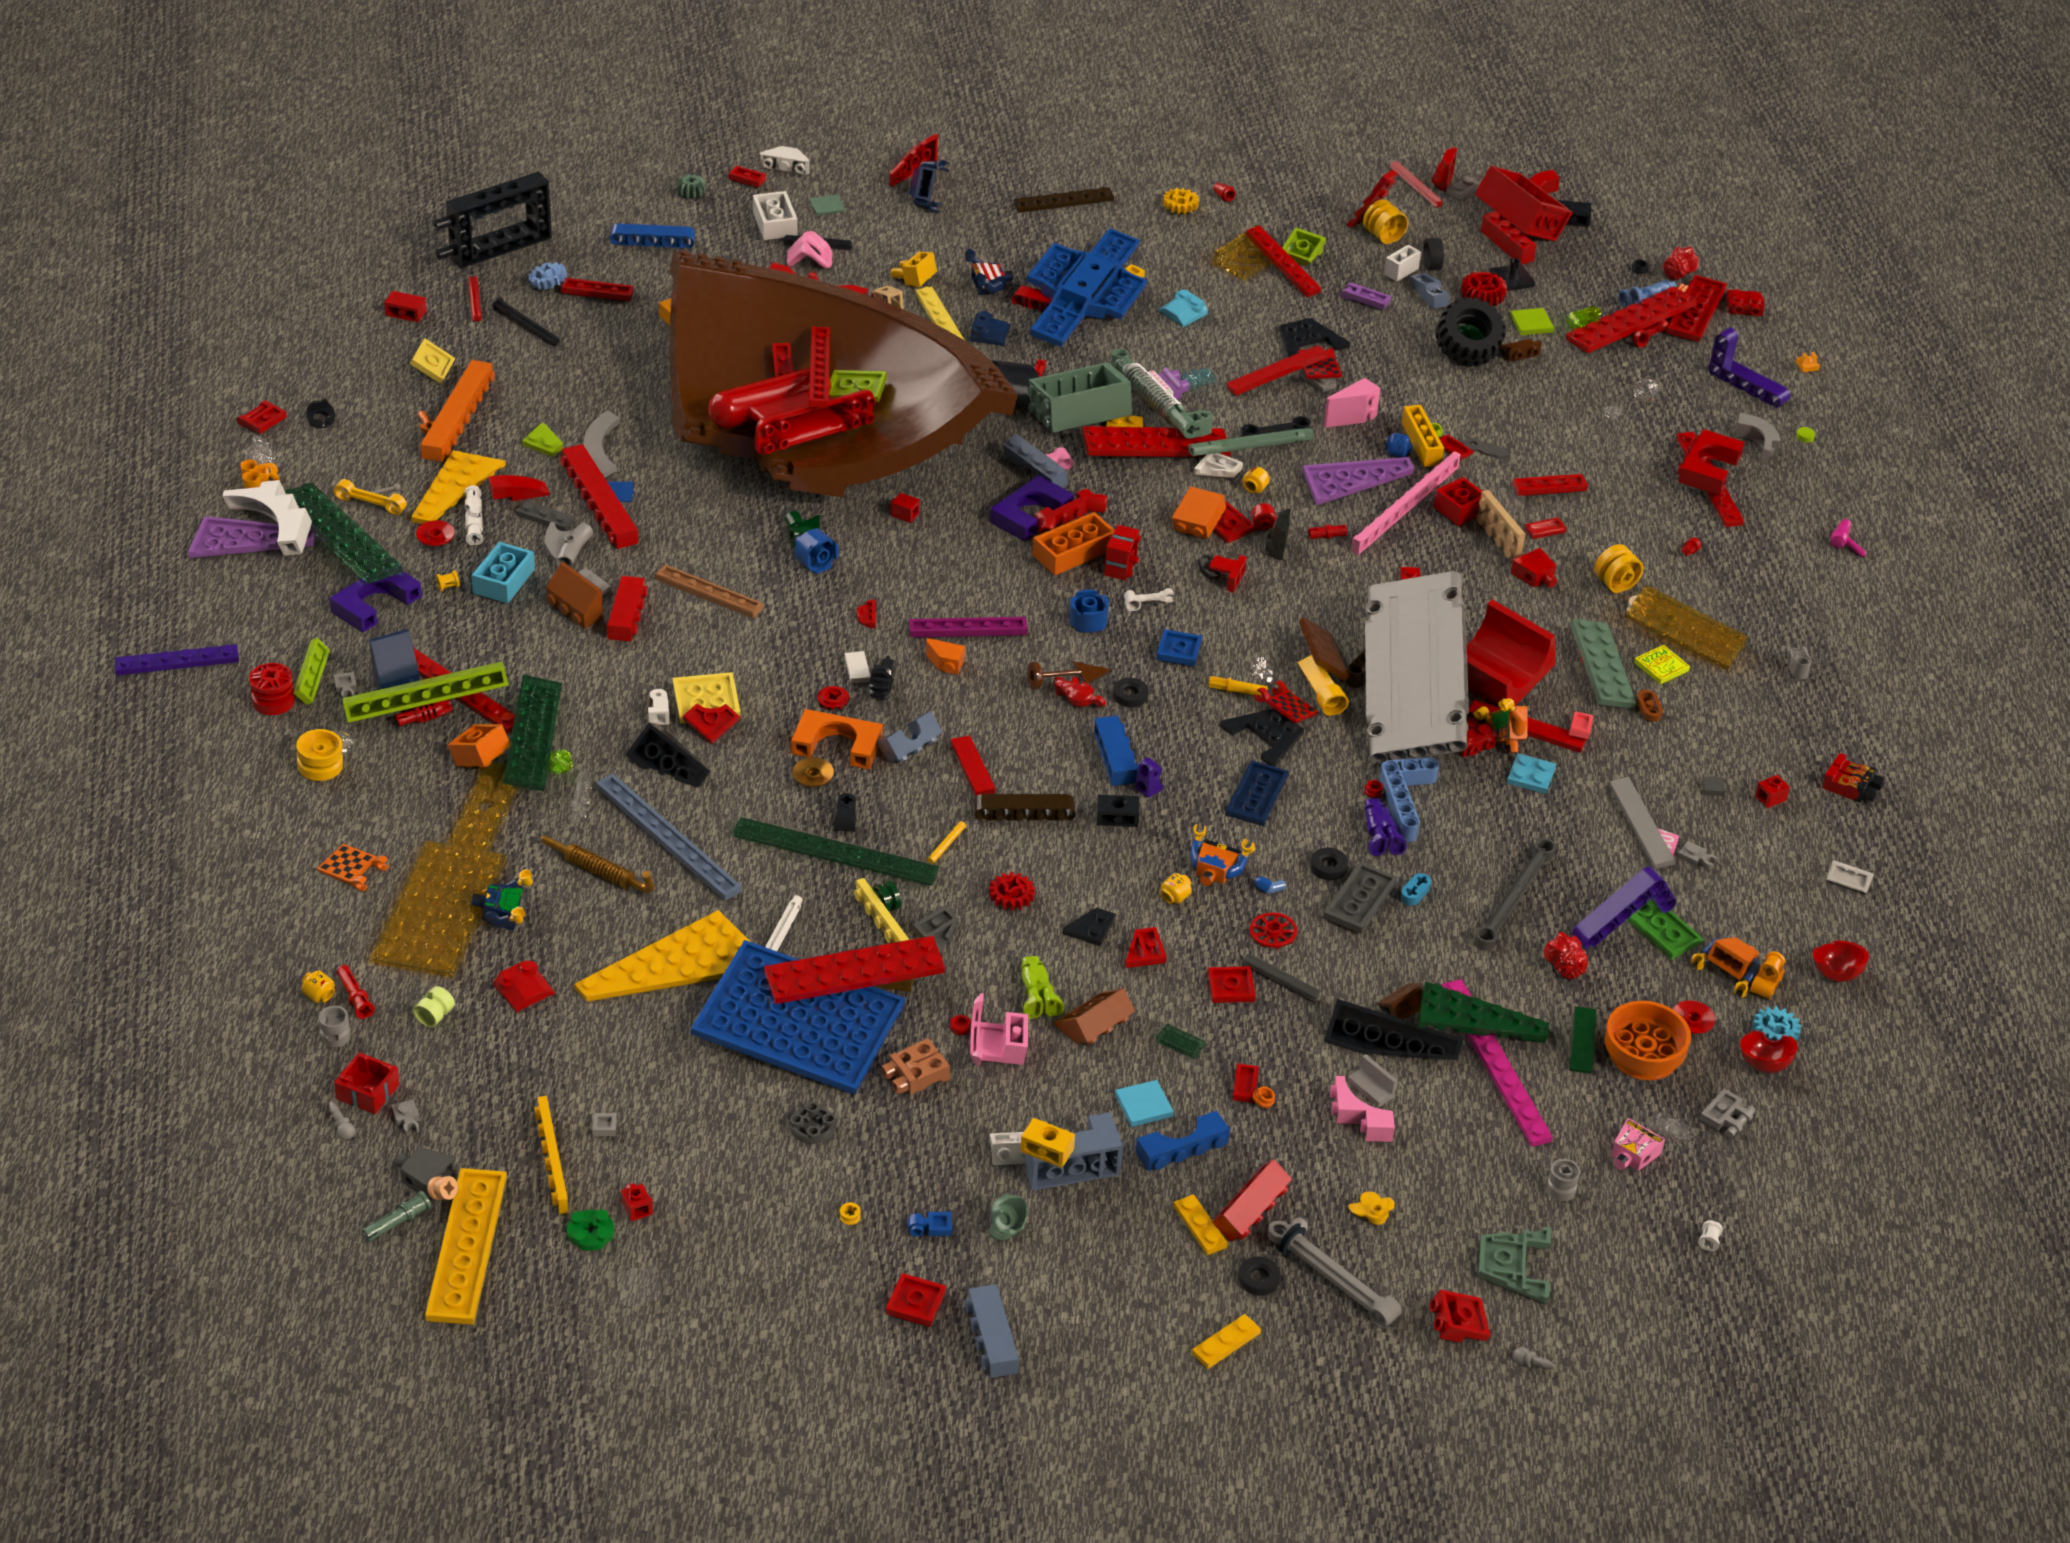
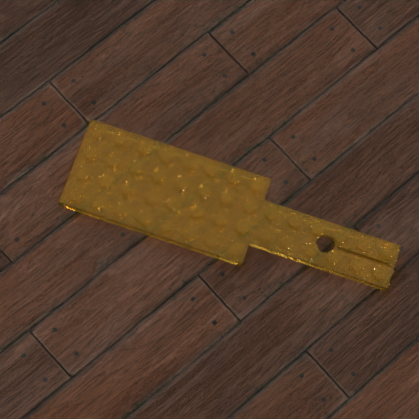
M492 762L489 766L482 768L447 843L425 841L369 957L370 963L449 978L455 977L482 917L483 908L471 906L473 893L486 895L488 886L490 884H497L508 860L506 854L489 851L524 778L526 768ZM483 803L494 805V807L488 808L487 811L479 809V806Z

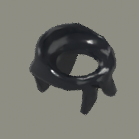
M326 398L321 401H311L307 407L306 417L311 426L327 428L335 422V411ZM317 413H327L328 417H326L325 422H322L319 418L314 419V415Z

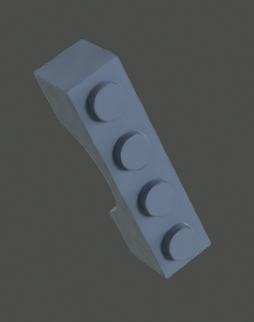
M1018 434L1013 435L1003 443L1005 457L1019 467L1024 464L1037 476L1040 475L1062 488L1068 485L1065 468Z

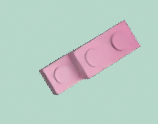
M1336 1076L1334 1085L1330 1086V1098H1334L1335 1101L1332 1102V1115H1336V1122L1360 1124V1132L1365 1133V1141L1392 1142L1395 1129L1393 1111L1378 1109L1362 1102L1348 1088L1345 1076Z

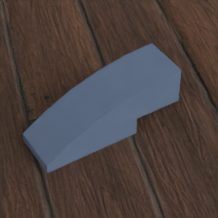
M1426 273L1410 276V281L1414 288L1433 309L1449 305V292L1441 288V281Z

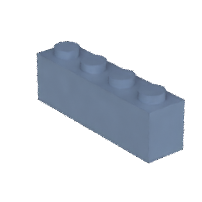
M997 1284L970 1288L968 1299H965L966 1312L972 1315V1318H970L972 1332H977L976 1347L978 1351L982 1350L983 1353L981 1356L983 1370H988L990 1378L1018 1373L1019 1357Z

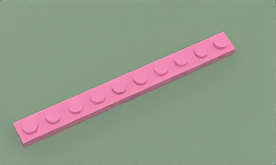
M1454 451L1450 456H1447L1442 463L1436 465L1429 474L1427 473L1412 489L1406 491L1382 515L1376 517L1360 534L1355 535L1352 540V552L1357 555L1363 552L1458 469L1461 454Z

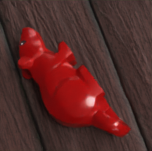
M1061 677L1054 678L1056 695H1065L1072 705L1087 707L1095 704L1099 708L1106 706L1105 699L1098 695L1093 696L1094 689L1086 682L1080 684L1077 677H1072L1071 681H1066L1065 678Z

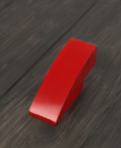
M517 475L489 476V489L493 500L511 497L512 501L550 495L546 483L538 479Z

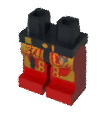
M1839 753L1825 774L1822 788L1843 797L1855 799L1859 803L1863 799L1874 802L1878 790L1881 791L1885 778L1876 775L1877 768L1855 764L1846 760L1847 755Z

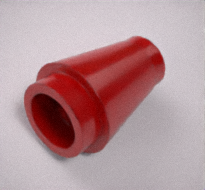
M1216 183L1213 186L1214 192L1223 201L1230 202L1236 196L1232 186Z

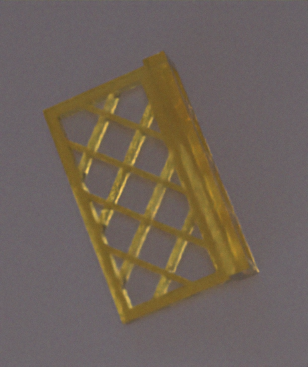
M1246 232L1215 251L1211 263L1215 267L1222 266L1242 281H1245L1272 263L1269 259H1260V257L1266 256L1245 235ZM1247 248H1255V251L1247 250ZM1237 254H1239V255H1244L1245 258L1236 257V255H1237ZM1248 255L1256 256V259L1248 258ZM1226 261L1234 262V265L1228 264ZM1237 262L1246 263V266L1238 265ZM1249 263L1257 264V267L1249 266ZM1239 270L1247 271V274L1243 275Z

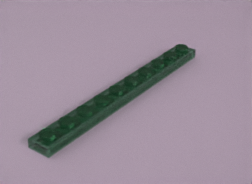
M740 817L733 830L734 837L933 886L939 873V866L743 817Z

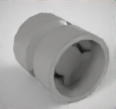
M329 1006L320 1012L319 1025L322 1042L329 1047L345 1045L351 1037L348 1012L341 1006Z
M1559 1159L1552 1164L1547 1183V1193L1555 1200L1568 1201L1575 1196L1581 1173L1577 1163L1568 1159Z

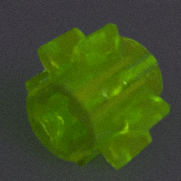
M562 748L560 751L554 750L548 758V763L551 764L549 769L559 775L562 772L567 773L574 763L570 759L572 754Z

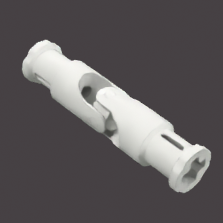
M472 485L464 491L466 497V542L469 545H479L483 542V535L481 534L483 531L481 489L478 486Z

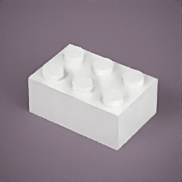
M786 191L753 195V214L764 240L785 238V235L797 236V217Z

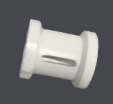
M1706 1221L1703 1223V1234L1699 1238L1698 1244L1702 1249L1716 1251L1719 1248L1720 1242L1718 1239L1721 1236L1723 1227L1718 1222Z

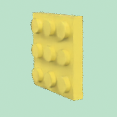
M732 672L673 678L680 724L686 723L682 719L683 715L696 704L710 709L727 704L740 716V707Z

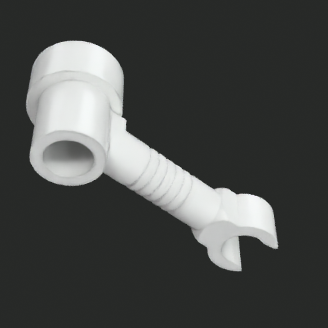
M1170 588L1159 593L1135 595L1134 591L1128 590L1124 593V603L1128 611H1138L1141 608V602L1159 600L1166 603L1173 602L1171 596H1166L1174 593Z

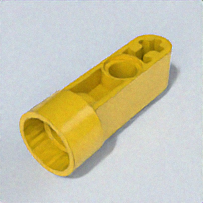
M1312 654L1297 662L1316 693L1317 703L1324 714L1332 716L1345 711L1349 703L1347 696L1339 685L1334 684L1327 671L1315 664Z

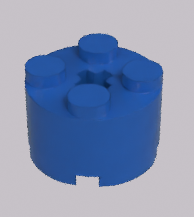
M818 528L811 529L795 539V558L810 571L818 574L826 571L833 566L831 563L834 558L836 560L838 558V544Z
M1086 589L1078 591L1076 596L1071 597L1069 622L1077 632H1096L1105 629L1109 612L1107 596L1097 594L1096 590Z

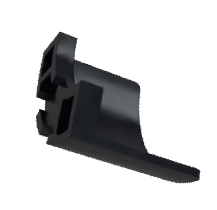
M991 360L1018 394L1015 406L1028 407L1030 403V396L1027 391L1029 379L1038 378L1037 371L1029 364Z

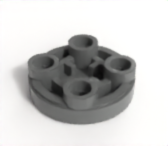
M816 1102L807 1103L805 1107L798 1109L790 1118V1130L793 1136L799 1141L808 1144H818L828 1140L836 1129L835 1115L828 1109L819 1106Z

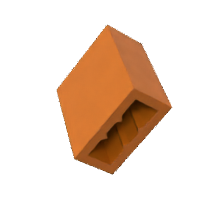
M1190 486L1172 516L1173 529L1180 533L1208 539L1226 509L1225 496Z

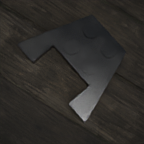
M1311 318L1289 322L1279 327L1288 357L1298 354L1300 347L1327 341L1335 351L1350 347L1348 340Z
M1275 709L1220 721V727L1231 736L1249 728L1272 748L1263 752L1260 759L1267 765L1274 767L1304 734V728L1297 723L1295 724Z

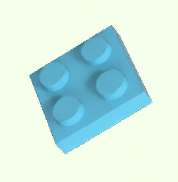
M1517 753L1507 779V784L1546 794L1556 769V764Z

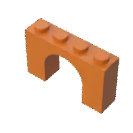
M805 709L791 740V754L811 758L817 743L821 739L831 735H841L854 742L850 752V766L870 770L879 749L877 742L883 739V724Z

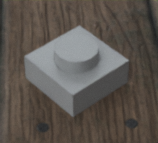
M594 1113L593 1136H616L617 1113Z

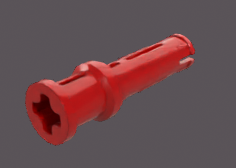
M348 965L339 966L336 973L349 994L348 1001L355 1008L356 1016L359 1019L372 1016L375 1012V1007L368 1001L369 996L367 992L361 990Z

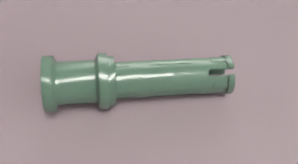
M423 1191L418 1192L416 1197L407 1202H401L399 1208L363 1228V1236L371 1242L405 1220L412 1221L417 1214L424 1210L432 1209L430 1200Z

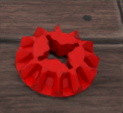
M828 686L818 692L817 700L819 705L824 706L825 709L830 707L832 710L835 708L841 710L842 706H847L849 693L844 688Z

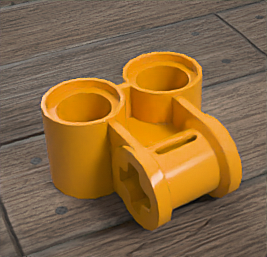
M249 459L244 460L240 464L244 489L260 487L261 482L270 481V478L272 481L280 480L279 475H277L278 468L273 463L258 465L255 460Z
M1775 951L1768 953L1764 963L1760 966L1758 974L1754 978L1750 992L1768 1000L1771 999V995L1774 994L1779 981L1782 980L1785 969H1783L1785 958L1782 954Z

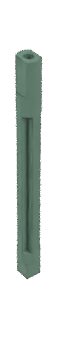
M1311 428L1195 443L1189 444L1188 451L1192 456L1313 440L1314 431Z

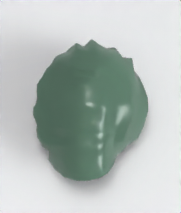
M1004 1194L992 1203L991 1219L993 1223L990 1227L992 1238L1001 1241L1008 1240L1024 1229V1225L1027 1223L1028 1209L1027 1203L1022 1197Z

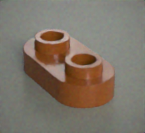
M1641 690L1637 695L1636 702L1643 718L1651 722L1659 721L1662 717L1663 708L1656 693L1651 690Z

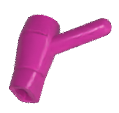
M1843 519L1831 535V545L1839 549L1846 544L1860 557H1864L1866 551L1849 537L1851 521Z

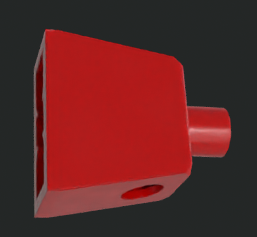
M1541 548L1513 559L1511 574L1535 588L1545 584L1552 588L1557 583V579L1554 577L1556 564Z

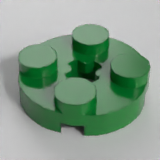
M604 1209L576 1211L571 1215V1220L567 1224L568 1240L581 1250H599L613 1239L614 1222L609 1217V1213ZM589 1227L596 1228L593 1230V1233H588V1230H585Z

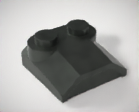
M1288 508L1278 513L1273 529L1269 528L1268 540L1266 541L1265 551H1268V555L1273 556L1277 560H1283L1291 513V509Z

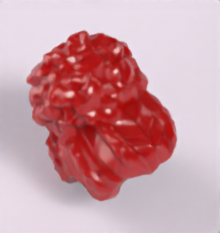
M1677 247L1673 250L1662 266L1665 276L1669 279L1678 280L1698 269L1699 257L1695 254L1692 247Z
M1560 932L1554 940L1547 942L1543 950L1544 957L1550 964L1554 965V968L1563 978L1576 979L1586 972L1588 957L1586 952L1581 950L1582 945L1577 936L1569 937L1564 932Z

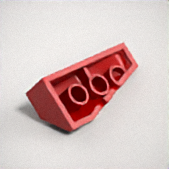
M938 134L923 140L907 152L889 173L890 187L913 176L914 170L922 162L938 161Z

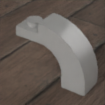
M1740 413L1735 437L1750 439L1758 443L1762 448L1761 463L1768 464L1769 458L1773 459V455H1777L1780 443V436L1777 430L1770 423L1759 417Z

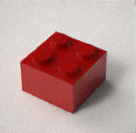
M1462 477L1436 489L1433 507L1457 526H1460L1477 518L1482 490L1465 477Z

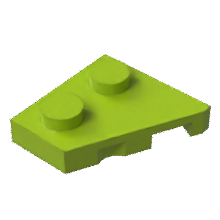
M542 422L522 440V446L554 457L563 449V442Z

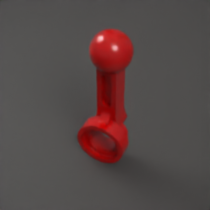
M1664 319L1649 327L1637 330L1632 337L1633 343L1640 348L1646 346L1650 336L1667 330L1668 322Z

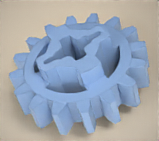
M551 262L544 263L541 267L536 266V269L531 270V273L528 274L531 286L533 285V288L538 287L539 290L543 287L545 290L554 288V285H560V282H564V278H567L565 266L557 262L551 264Z

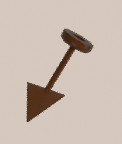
M1073 661L1077 670L1043 672L1038 662H1030L1027 667V679L1031 689H1039L1042 686L1043 677L1080 674L1084 682L1089 684L1108 673L1111 669Z

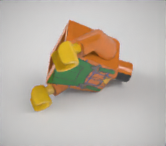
M1508 698L1498 702L1500 710L1492 712L1491 716H1489L1487 707L1483 706L1477 709L1473 716L1479 721L1483 718L1486 720L1485 723L1498 735L1496 743L1506 744L1507 754L1518 753V742L1527 739V706H1514V701Z

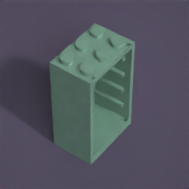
M1109 362L1029 379V387L1027 388L1028 395L1030 396L1029 412L1052 433L1132 415L1131 381Z

